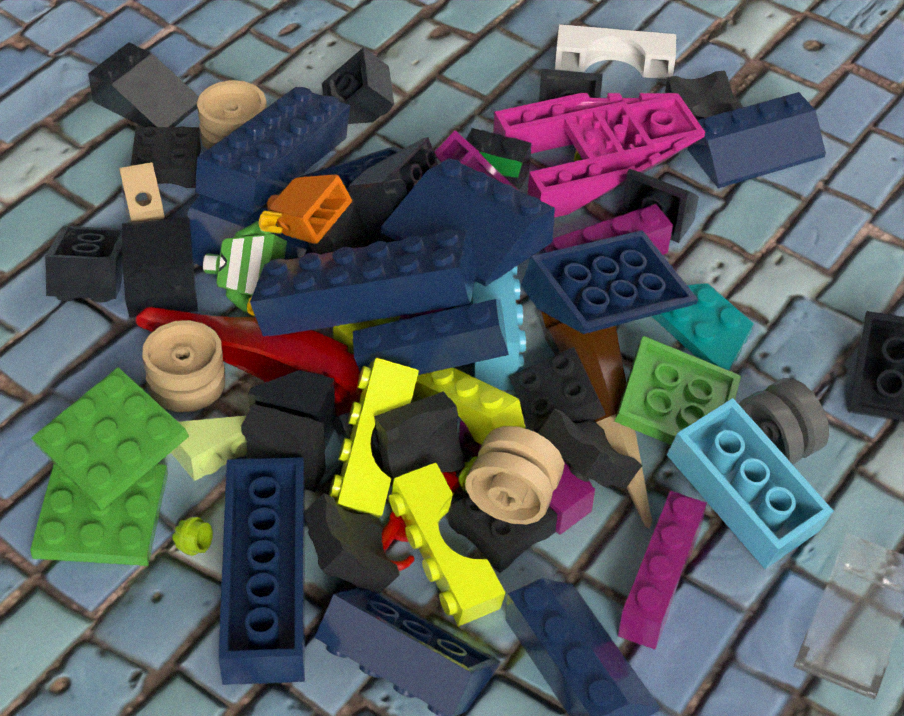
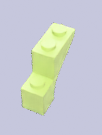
M246 416L180 421L179 423L186 429L189 437L171 452L172 455L194 481L216 472L227 463V460L247 455V443L241 431V425Z

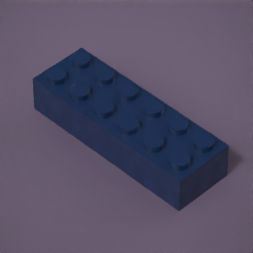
M305 87L293 88L197 157L195 192L250 213L256 212L268 202L272 195H277L293 179L302 175L347 138L350 105L339 102L337 98L332 96H322L313 93Z
M448 229L436 235L424 237L413 235L401 241L389 243L378 241L369 246L354 249L343 247L331 253H309L301 258L290 260L275 259L264 264L250 304L263 336L289 334L470 305L478 264L467 229L459 231Z
M303 457L227 460L218 657L222 685L305 682V517L303 514L305 512V474Z

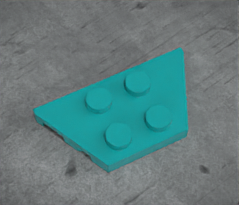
M708 283L687 285L698 298L696 305L651 316L695 357L730 371L734 361H737L743 344L747 342L752 333L754 324Z

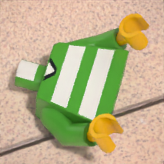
M262 212L258 221L236 232L233 238L223 240L220 255L206 254L204 257V272L217 275V287L226 290L227 299L244 313L253 316L255 314L250 300L264 264L275 259H285L287 241L271 234L282 233V227L276 226L277 219L282 217V213Z

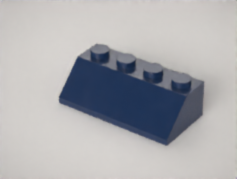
M800 92L697 120L705 131V136L688 146L687 149L717 188L821 159L826 155L816 110Z
M200 194L189 207L186 216L190 218L194 264L203 267L206 254L220 255L224 239L233 238L236 232L258 221L262 212L268 211V209L261 207L256 212L250 213ZM271 233L287 241L284 260L301 258L306 254L314 253L306 241L286 236L283 233Z
M500 299L353 331L354 359L360 373L363 366L369 367V364L375 358L419 370L418 375L509 355Z
M541 578L508 593L505 620L569 716H650L659 711L660 707L573 584Z
M363 587L333 594L315 635L317 640L326 644V650L331 654L341 658L348 657L359 663V669L362 672L376 678L383 677L394 684L393 689L406 697L419 698L428 704L427 708L432 713L438 716H457L466 712L501 662L384 595Z

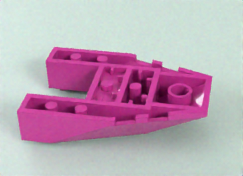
M579 93L494 112L493 133L531 142V154L574 145L583 159L529 172L527 195L536 197L540 201L555 207L554 218L569 215L626 183L629 169L644 174L705 136V131L678 93H640L639 98H622L620 93H607V98H590L588 93Z

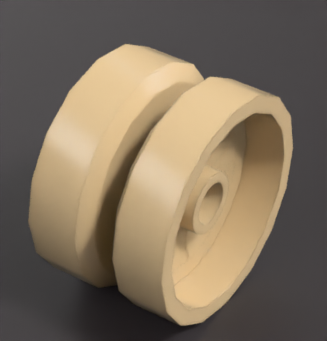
M236 80L218 82L207 87L199 95L197 101L200 137L203 146L207 150L267 108L264 92L256 85Z
M191 320L174 321L157 328L148 336L143 344L142 358L144 370L146 371L148 392L164 409L175 412H194L208 407L222 394L225 388L222 342L216 331L207 325Z
M503 426L492 430L484 439L478 452V458L473 463L466 477V490L471 500L482 511L496 519L511 524L527 525L539 521L547 512L552 500L553 491L557 488L562 477L564 461L559 450L538 433L521 427Z

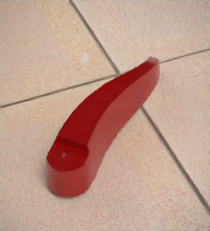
M152 307L144 308L136 317V324L151 332L162 325L174 321L191 320L207 325L216 331L222 342L223 362L237 367L264 382L298 370L334 378L336 416L350 412L353 403L360 402L363 389L357 388L360 371L354 355L347 352L348 346L316 331L307 330L282 335L263 336L256 317L210 316Z

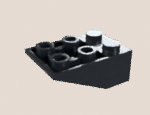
M429 137L415 142L366 169L349 185L370 244L378 241L386 243L396 241L382 234L381 226L429 169L438 165L437 156L432 149Z

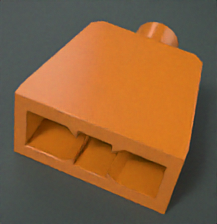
M339 175L298 177L293 179L280 195H272L268 199L267 209L268 211L282 213V217L277 219L276 224L278 227H282L284 235L317 244L351 204L352 199Z

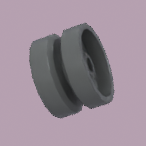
M782 378L769 385L765 390L758 391L744 398L739 403L741 408L792 465L801 460V458H807L827 445L829 424L824 409L815 394L804 383L794 378Z

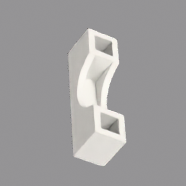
M559 24L555 70L585 72L590 65L596 62L618 60L634 66L641 73L642 77L667 79V77L673 76L676 59V34Z

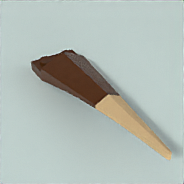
M538 310L546 342L554 355L574 347L606 414L592 421L604 429L605 436L615 451L621 455L633 457L641 464L635 430L614 422L626 385L616 326L582 334ZM641 467L627 486V490L645 527L649 529L652 518L643 469Z

